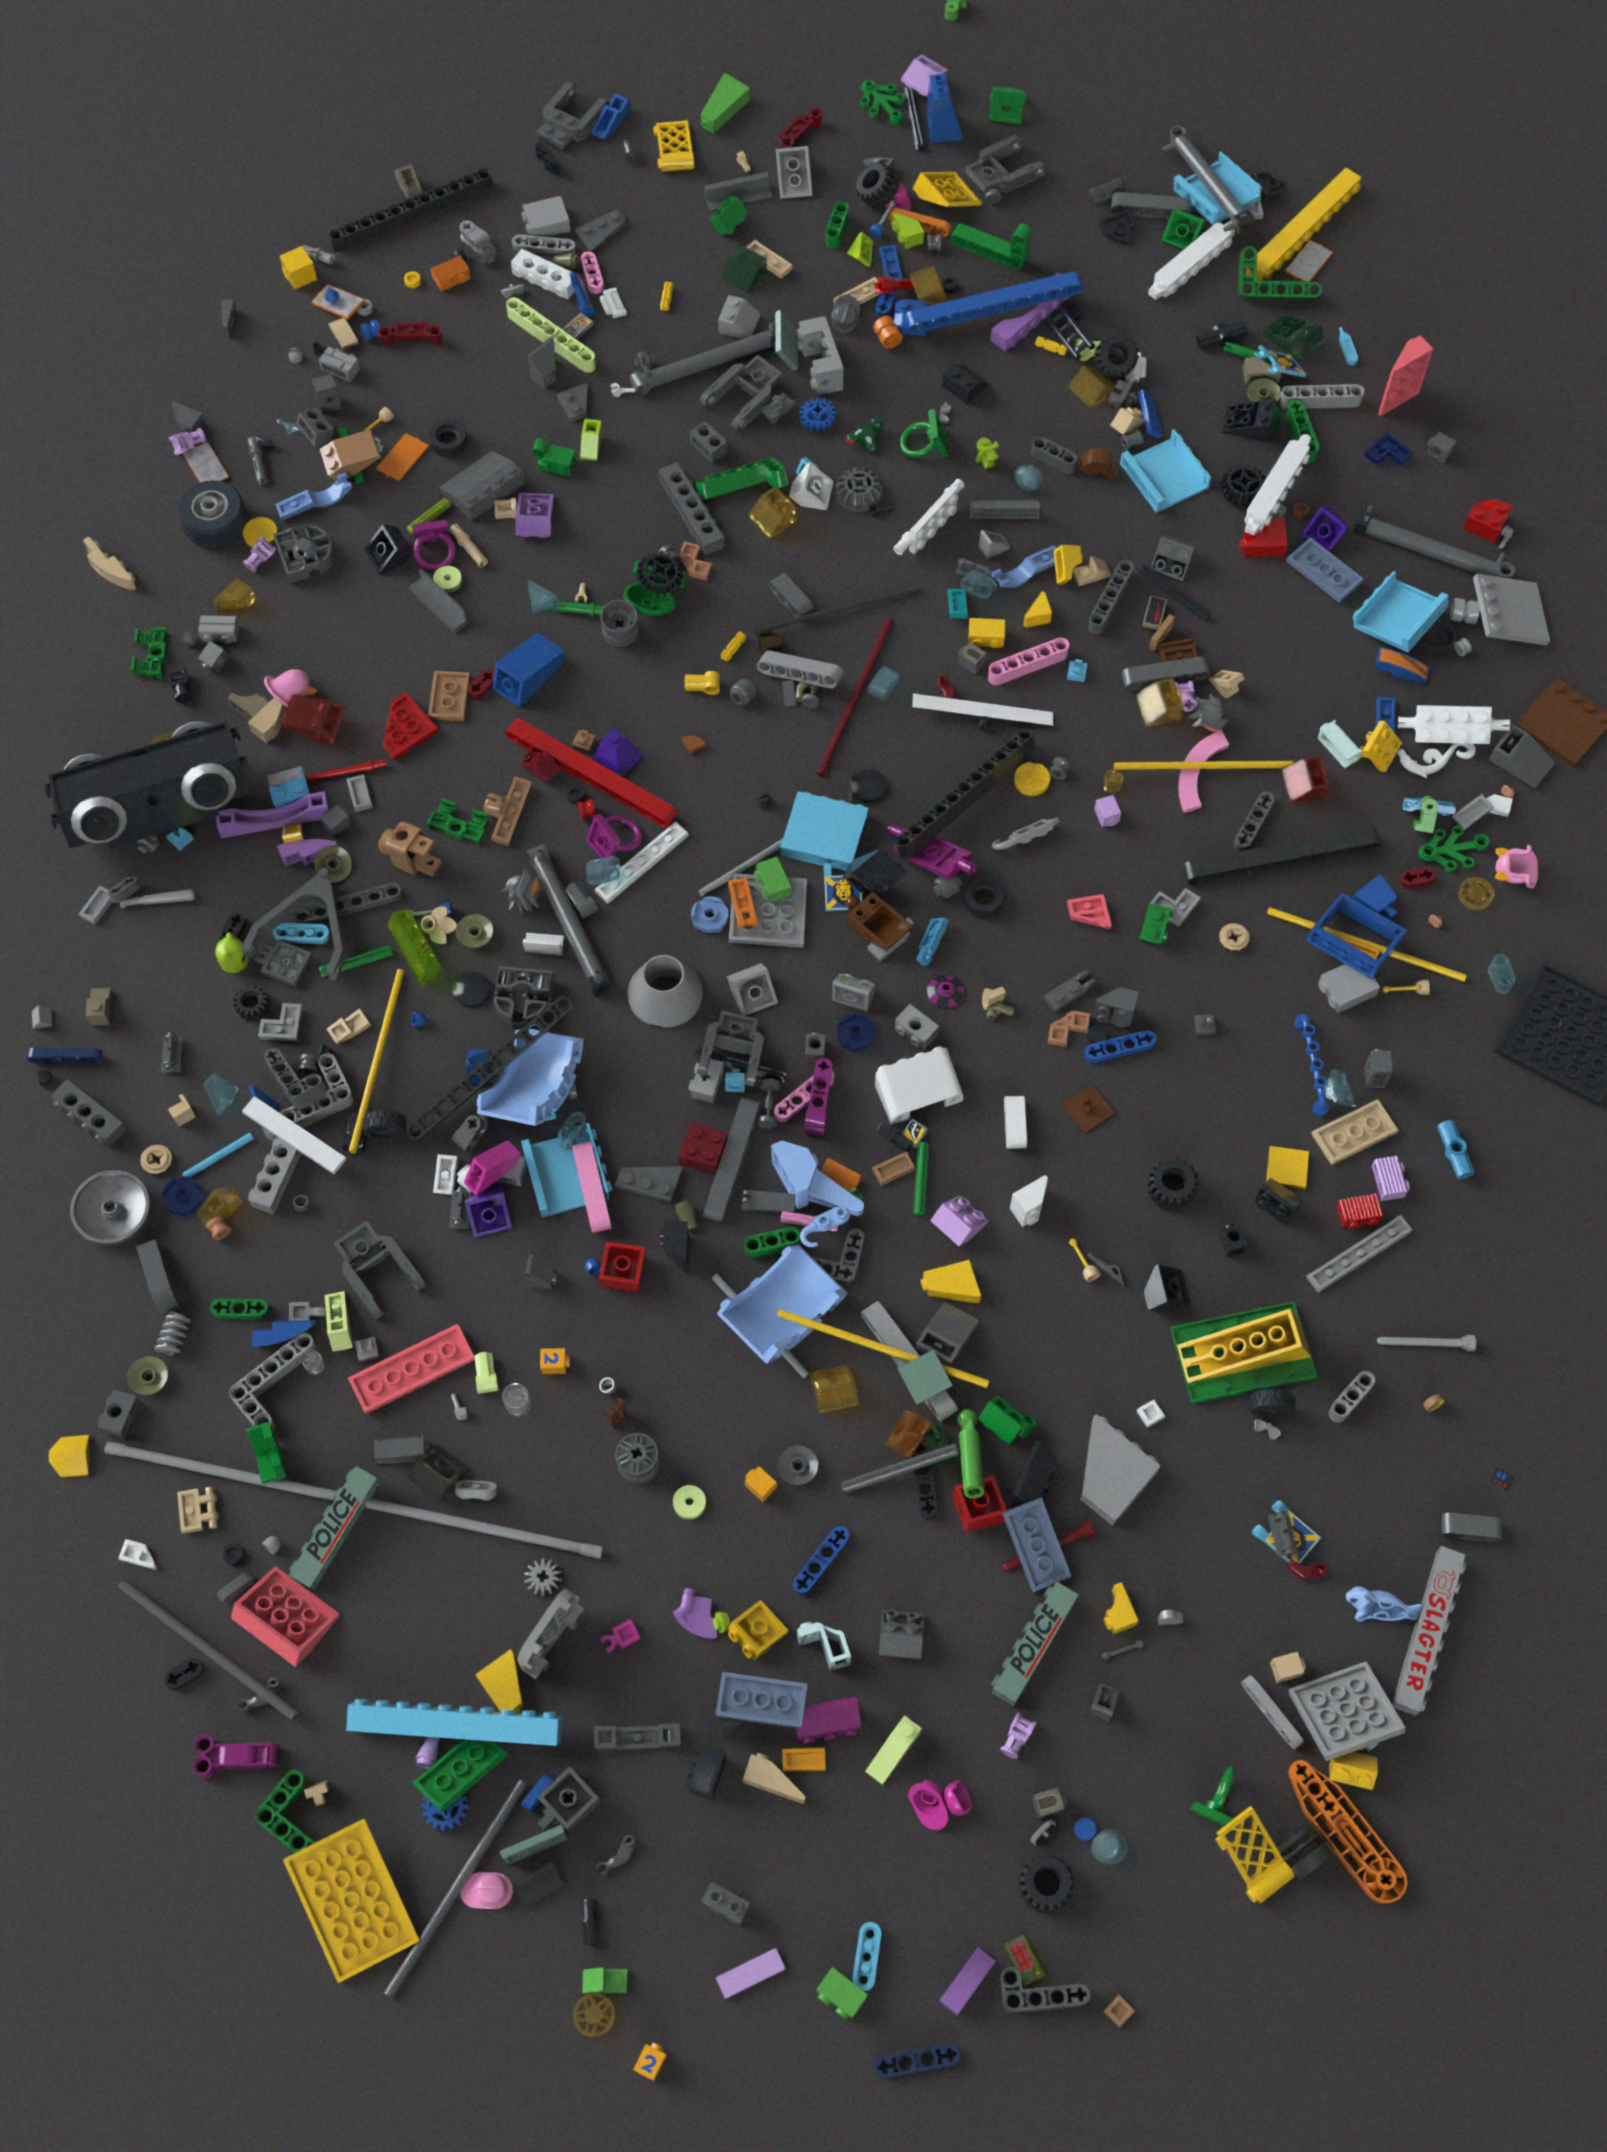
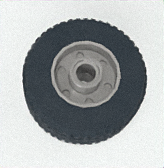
M211 480L195 484L183 494L177 508L178 517L187 538L196 545L207 548H220L231 544L242 535L248 521L247 511L241 494L232 485L222 481Z

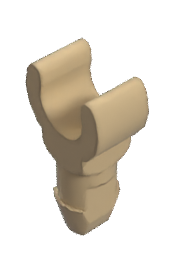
M744 152L737 153V162L746 173L751 172Z
M585 583L580 585V590L575 597L576 603L581 599L584 600L585 604L588 603Z

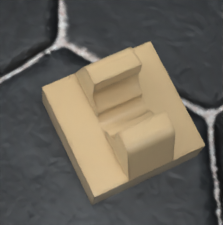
M326 1780L306 1787L304 1789L306 1799L313 1797L316 1806L325 1804L324 1793L329 1790L328 1782Z

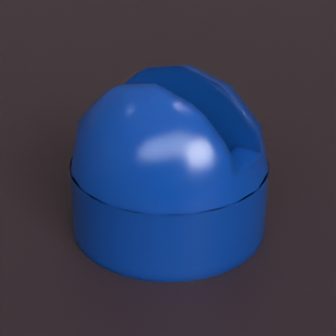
M329 288L326 292L325 300L329 303H336L339 300V293Z
M414 1011L411 1015V1025L413 1027L425 1025V1014Z
M589 1258L585 1262V1270L588 1275H595L601 1271V1264L596 1258Z

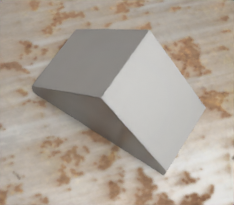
M986 530L980 532L979 548L987 559L1011 547L1002 534Z

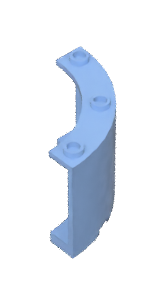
M529 1029V1034L535 1036L540 1030ZM547 1032L509 1064L498 1081L489 1090L478 1095L477 1114L533 1126L549 1119V1114L559 1109L572 1088L576 1075L573 1073L576 1063L580 1064L584 1039ZM521 1038L516 1039L514 1042L516 1048H522L525 1045V1041Z
M799 1245L786 1247L781 1253V1258L762 1277L755 1278L750 1283V1286L730 1299L726 1298L720 1304L721 1309L717 1313L766 1364L779 1358L785 1348L788 1351L814 1330L777 1317L779 1309L821 1323L822 1320L820 1318L828 1310L832 1312L848 1294Z

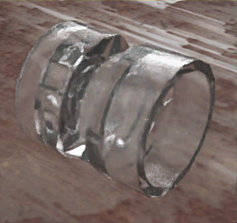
M513 1383L504 1389L502 1399L506 1411L514 1417L524 1416L531 1408V1401L525 1386Z

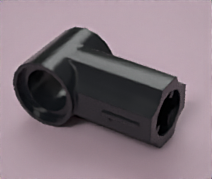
M359 1113L349 1115L347 1134H344L343 1138L344 1151H349ZM363 1129L356 1152L365 1151L366 1138L363 1134Z

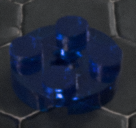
M846 1015L838 1023L837 1040L849 1052L863 1050L874 1040V1025L864 1015ZM852 1029L855 1031L860 1030L859 1035H852Z
M182 1176L183 1178L171 1179L162 1190L164 1206L175 1215L188 1216L199 1207L202 1201L203 1193L201 1188L191 1177ZM186 1192V1197L179 1200L178 1194Z

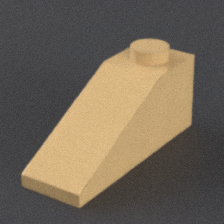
M273 698L248 721L251 732L265 743H268L280 731L288 708L277 701L276 698Z
M757 1753L756 1756L751 1754L743 1777V1783L801 1804L805 1803V1796L772 1761H769L768 1756Z

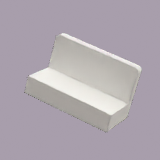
M526 933V939H523L525 953L562 956L564 936Z

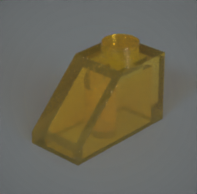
M236 578L213 600V604L218 613L243 611L256 598L253 589Z
M234 1187L215 1189L196 1213L204 1228H206V1224L214 1217L223 1216L227 1218L233 1215L242 1204V1201Z

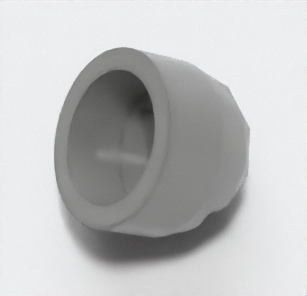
M292 348L289 351L288 355L292 363L302 361L303 356L300 349Z
M605 1377L600 1381L599 1388L605 1394H613L617 1389V1384L612 1378Z
M275 1536L268 1537L262 1543L273 1555L281 1546L279 1539Z

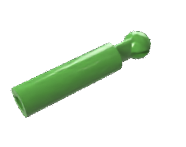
M965 1409L959 1413L957 1418L959 1426L962 1427V1431L959 1433L963 1489L966 1497L979 1498L984 1494V1481L979 1433L975 1430L977 1416L972 1410Z

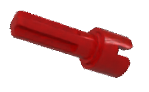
M877 277L876 279L879 282L874 284L877 294H891L894 290L915 289L919 286L918 279L893 280L892 277Z

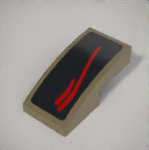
M1150 596L1143 627L1159 629L1167 599Z

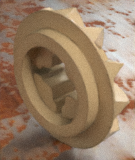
M1227 924L1221 929L1219 934L1220 943L1223 944L1224 948L1230 949L1231 952L1246 948L1249 942V933L1240 924ZM1231 933L1234 937H1238L1236 942L1230 939Z
M152 1145L144 1150L140 1162L142 1168L149 1174L158 1175L161 1172H166V1169L171 1166L173 1158L171 1152L165 1146ZM153 1155L160 1158V1165L154 1162Z

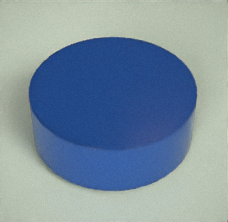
M1089 1818L1079 1819L1074 1826V1834L1081 1841L1091 1840L1096 1833V1826Z

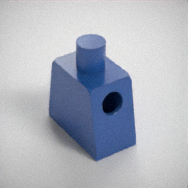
M1378 875L1354 894V900L1380 915L1384 914L1389 920H1393L1398 915V912L1393 908L1397 896L1381 875Z

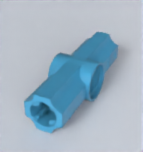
M1447 1120L1438 1124L1437 1128L1446 1148L1445 1156L1451 1161L1457 1179H1465L1472 1176L1475 1172L1466 1152L1467 1146L1465 1141L1461 1139L1455 1122ZM1452 1147L1457 1148L1459 1152L1454 1151Z

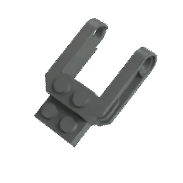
M569 81L561 87L543 108L544 124L536 132L538 138L562 150L573 139L575 141L584 140L593 130L605 105L610 103L604 98H599L581 120H577V118L562 111L569 104V100L573 97L575 90H577V86Z
M1012 135L982 149L979 161L966 166L965 172L983 192L996 188L1003 193H1009L1042 177L1047 170V166L1042 161H1039L1008 174L998 161L1016 153L1023 145V141L1017 135Z
M757 355L746 366L734 364L702 394L700 403L706 408H711L732 387L738 384L742 390L753 397L740 410L741 412L734 418L733 422H731V427L740 432L761 413L763 407L772 401L771 388L783 377L782 372Z
M721 1010L719 1022L708 1025L697 1074L707 1075L713 1046H716L720 1049L750 1055L744 1085L754 1087L764 1037L759 1032H756L758 1019Z
M367 1221L334 1242L335 1247L344 1258L342 1266L343 1276L376 1320L385 1314L381 1311L374 1297L358 1276L385 1260L388 1255H391L417 1291L426 1286L419 1273L391 1236H378Z

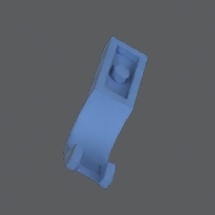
M344 472L337 475L336 482L329 489L320 492L305 490L275 504L282 521L312 507H327L340 501L352 488L351 483L347 482V473Z
M1053 545L1026 557L1017 568L1008 573H1002L998 569L993 571L991 575L997 579L1001 587H1018L1031 579L1034 574L1055 565L1053 550L1056 547Z

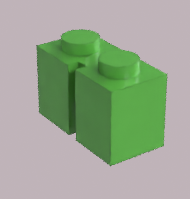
M778 857L756 864L755 879L763 886L761 887L762 894L768 898L770 903L791 895V885Z
M833 1967L816 1989V1992L819 1993L817 1998L826 2005L831 2003L836 2006L835 2012L845 2020L847 2017L853 2019L868 1997V1994Z

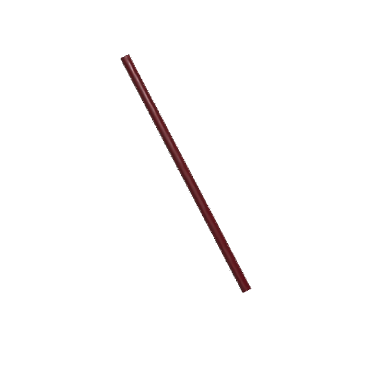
M887 617L820 764L816 773L819 777H823L885 641L893 623L891 617Z

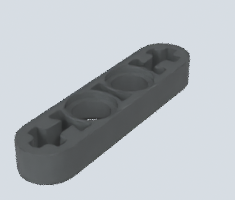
M1265 791L1258 796L1235 837L1234 847L1236 850L1245 851L1250 848L1273 807L1275 798L1272 793ZM1268 799L1269 801H1267L1265 806L1263 807V800ZM1259 811L1263 814V817L1257 818L1253 813ZM1252 825L1255 831L1249 832L1245 827ZM1244 836L1247 837L1245 843L1241 845L1240 842Z

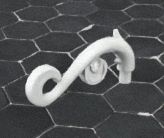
M1453 743L1443 756L1436 749H1428L1423 755L1424 762L1431 764L1432 759L1436 761L1429 766L1417 764V761L1412 760L1405 753L1404 749L1399 750L1397 754L1405 769L1427 778V774L1435 773L1446 765L1456 747L1464 746L1467 749L1466 752H1460L1459 750L1456 752L1459 758L1465 760L1471 759L1476 749L1474 744Z

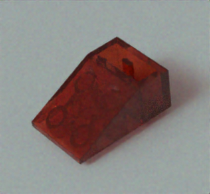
M292 695L280 726L332 746L347 707L330 700Z

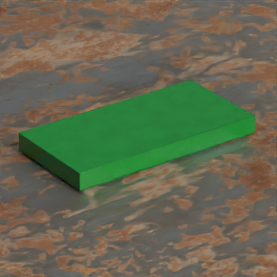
M463 1739L413 1782L414 1787L442 1813L507 1757V1752L495 1741Z

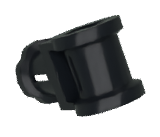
M186 667L173 672L171 670L167 671L170 684L176 694L175 701L178 703L188 702L191 699V695L188 693L190 687Z

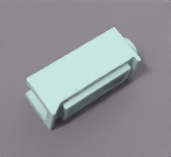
M1335 720L1325 723L1321 726L1318 735L1321 743L1344 768L1357 762L1360 759L1362 750L1358 749L1344 731L1335 724Z

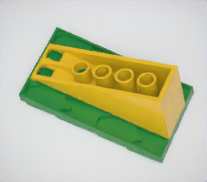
M1295 1302L1170 1327L1193 1404L1319 1378Z

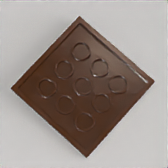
M1556 677L1515 725L1529 733L1538 744L1572 767H1575L1607 730V711Z

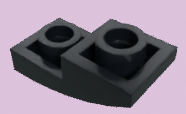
M538 142L535 145L536 157L540 161H544V168L548 172L558 176V162L554 154L544 144Z

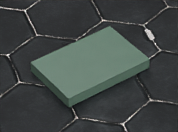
M779 310L775 312L776 353L794 371L798 369L797 328Z
M559 1825L503 1849L500 1853L505 1863L510 1865L559 1844L568 1838L563 1826Z

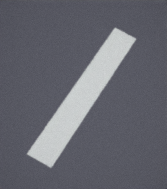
M913 694L912 707L1053 726V712Z

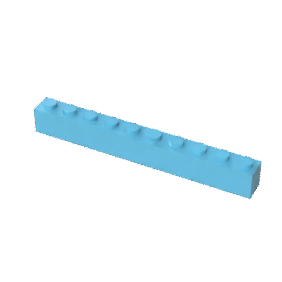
M355 1699V1702L348 1704L346 1731L557 1746L561 1743L563 1716H556V1712H544L543 1715H536L535 1711L524 1710L521 1714L514 1713L513 1709H501V1712H493V1708L482 1707L478 1711L472 1710L471 1706H460L459 1709H451V1705L442 1704L436 1708L430 1707L431 1704L418 1703V1706H410V1702H397V1705L389 1704L387 1700H376V1703H368V1699Z

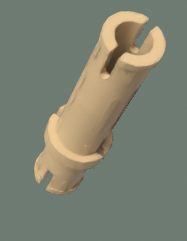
M459 524L452 525L449 531L455 536L457 543L464 547L480 568H482V565L485 566L488 563V559L471 541L469 534L465 533Z

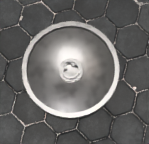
M121 1170L99 1172L86 1179L76 1190L70 1205L71 1220L78 1233L87 1241L101 1246L119 1245L135 1237L146 1225L151 1212V1199L144 1184L136 1176Z

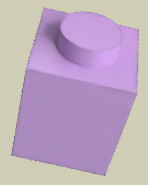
M1111 795L1096 800L1094 810L1101 826L1116 825L1120 821L1121 811L1114 796Z

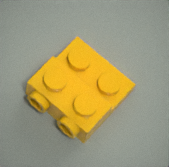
M761 1600L732 1621L727 1629L729 1638L734 1643L738 1642L743 1647L742 1651L747 1658L752 1657L755 1661L769 1651L772 1645L783 1638L789 1631Z

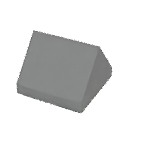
M38 1005L32 1011L33 1029L53 1026L51 1008Z

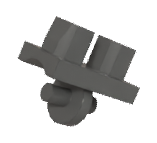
M1129 379L1127 383L1118 380L1114 390L1121 393V395L1112 391L1108 402L1115 406V412H1119L1124 402L1127 407L1137 404L1138 397L1136 392L1132 391L1130 393L1131 386L1134 383L1133 380Z
M783 392L779 396H773L772 401L761 409V413L767 417L770 423L774 424L778 421L779 417L790 412V409L795 406V401L789 399Z

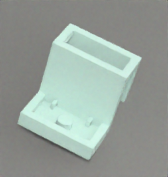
M810 1621L800 1625L801 1628L797 1629L799 1645L802 1646L820 1640L830 1672L850 1666L851 1654L842 1631L834 1630L818 1622L813 1624ZM828 1639L839 1643L842 1655L833 1657ZM841 1660H844V1661H845V1662H842V1663H839V1664H836V1665H835V1662H837V1661H841Z

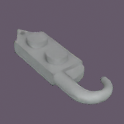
M1059 818L1042 819L1014 831L1008 840L1000 843L1001 840L999 839L994 841L992 848L1002 850L1018 843H1028L1034 837L1044 836L1059 823Z

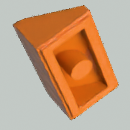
M827 1158L821 1170L824 1175L846 1191L857 1188L861 1182L860 1174Z

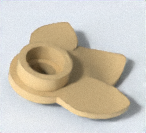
M446 907L435 908L431 915H427L421 920L422 930L429 934L433 942L438 944H446V934L453 932L457 927V923L452 918L446 917L448 913ZM430 921L433 922V926L431 928H429L428 923Z

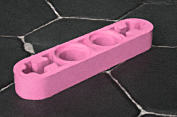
M833 1071L831 1075L830 1086H832L835 1079ZM813 1076L776 1105L774 1116L779 1122H787L809 1104L811 1093L807 1092L806 1088L812 1085ZM820 1085L816 1086V1088L820 1090L825 1088L824 1086L821 1087ZM795 1097L802 1098L803 1102L799 1105L793 1104L792 1099ZM779 1110H786V1115H779Z

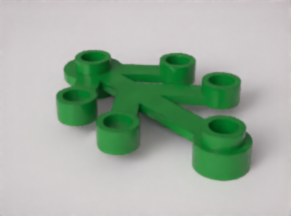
M872 80L862 82L861 90L864 95L860 99V106L863 108L869 107V97L872 95L874 101L869 109V116L871 118L878 117L880 104L890 115V123L892 125H900L902 123V113L899 110H894L888 102L901 105L905 102V95L898 93L896 96H892L896 92V85L893 83L882 86L877 85ZM879 92H887L890 95L880 94Z
M1454 826L1444 846L1436 847L1439 841L1444 840L1446 835L1443 829H1437L1431 842L1419 848L1418 855L1423 861H1435L1441 864L1448 873H1453L1457 864L1453 860L1448 861L1440 856L1442 854H1446L1459 861L1464 869L1470 870L1474 865V860L1471 857L1458 853V851L1470 849L1483 851L1488 847L1489 838L1484 834H1479L1475 837L1474 841L1454 844L1457 838H1460L1463 834L1461 826Z

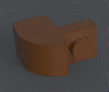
M1096 448L1081 455L1079 469L1090 477L1101 472L1113 481L1118 477L1120 464L1111 458V451Z

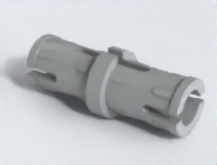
M307 245L302 246L308 256L313 258L314 261H322L329 265H332L335 261L334 254L324 252L320 248L315 249Z

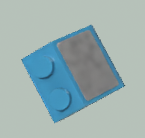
M302 766L267 776L275 808L291 804L305 795L311 794Z

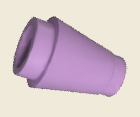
M438 1737L426 1738L416 1756V1765L429 1769L437 1762L440 1740Z

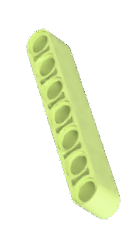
M510 298L507 300L506 307L509 319L543 343L552 336L554 338L555 352L582 371L589 373L595 370L596 363L593 351L520 299Z

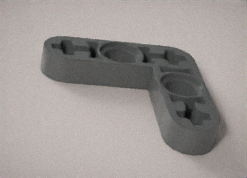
M852 1229L848 1232L840 1263L816 1257L812 1258L822 1268L830 1266L833 1269L830 1276L837 1283L849 1285L854 1282L864 1245V1234L859 1229ZM855 1235H858V1239L860 1240H857L856 1247H852V1238H854ZM853 1252L857 1258L854 1261H849L845 1257L846 1254ZM836 1268L839 1269L838 1277H835ZM846 1271H849V1275L851 1276H848L847 1279L844 1278L843 1274H845Z

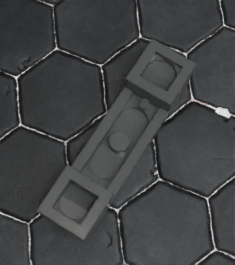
M680 1723L637 1727L594 1726L595 1749L642 1750L681 1745Z

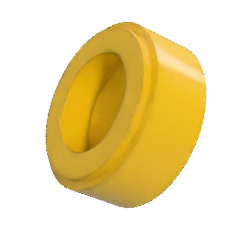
M413 271L408 272L404 276L405 285L408 288L420 286V274Z

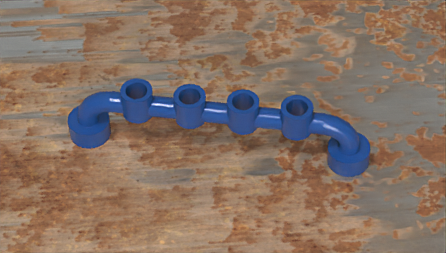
M1299 1014L1295 1018L1294 1026L1296 1029L1303 1031L1302 1036L1306 1039V1053L1310 1056L1311 1060L1310 1071L1314 1074L1315 1078L1313 1087L1318 1092L1319 1100L1314 1103L1313 1113L1318 1117H1323L1328 1113L1329 1104L1326 1102L1325 1092L1327 1079L1321 1074L1323 1062L1318 1059L1317 1055L1319 1044L1314 1041L1313 1037L1316 1029L1310 1023L1308 1015Z

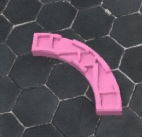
M1222 730L1200 741L1190 751L1184 762H1206L1216 753L1228 748L1229 743ZM1181 769L1178 794L1184 814L1200 809L1202 806L1197 791V780L1201 769Z

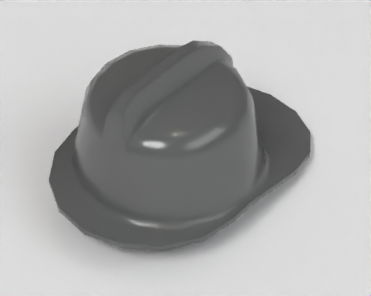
M842 295L834 303L831 325L839 333H848L856 326L860 305L855 297Z

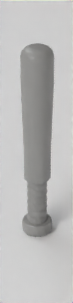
M188 889L127 898L120 902V907L126 908L128 905L137 904L149 905L191 901L195 899V891Z

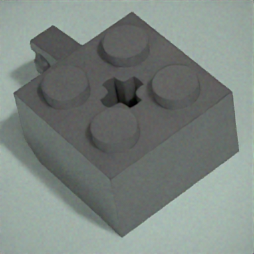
M569 1766L538 1797L539 1801L546 1808L543 1811L545 1816L538 1822V1825L545 1831L552 1824L555 1826L561 1824L569 1833L600 1803L599 1797ZM568 1796L571 1798L573 1796V1802L566 1803L565 1797Z

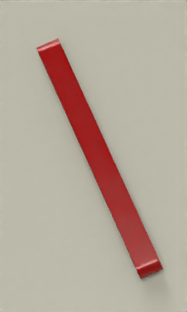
M516 718L505 731L506 736L511 741L532 752H549L560 769L661 827L667 828L678 814V811L669 803L519 718Z

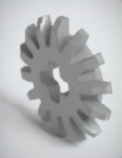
M542 1558L540 1565L535 1560L534 1564L536 1567L533 1568L530 1565L527 1567L531 1570V1573L526 1572L524 1576H530L529 1579L525 1580V1584L531 1583L528 1590L530 1591L534 1587L535 1595H537L539 1590L542 1596H545V1590L552 1594L551 1587L558 1589L555 1582H561L562 1579L557 1578V1575L562 1573L561 1571H555L558 1567L557 1564L552 1567L550 1566L552 1560L545 1564V1559ZM542 1571H545L546 1575L549 1576L544 1582H540V1578L537 1577L538 1574H542Z

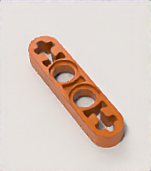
M893 208L888 217L890 222L893 221V214L895 213L917 219L924 233L935 236L941 234L943 238L947 237L951 230V225L946 221L900 208Z

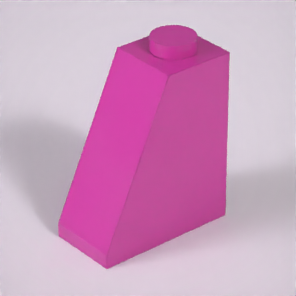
M507 1140L474 1157L464 1184L478 1196L516 1165L521 1153Z

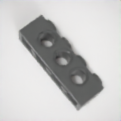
M68 1079L51 1095L54 1100L53 1105L59 1111H66L68 1113L67 1116L73 1122H80L82 1129L87 1133H94L95 1139L101 1144L106 1143L111 1147L127 1131L119 1119ZM77 1101L75 1105L70 1106L72 1102ZM91 1112L89 1116L84 1117L86 1113ZM105 1123L104 1126L98 1128L100 1124Z

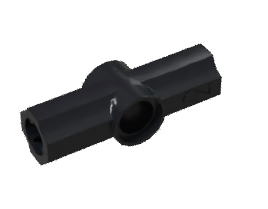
M1239 321L1226 326L1224 323L1217 324L1212 330L1196 335L1197 346L1199 349L1216 344L1225 346L1227 341L1231 342L1232 339L1247 335V324L1245 321Z

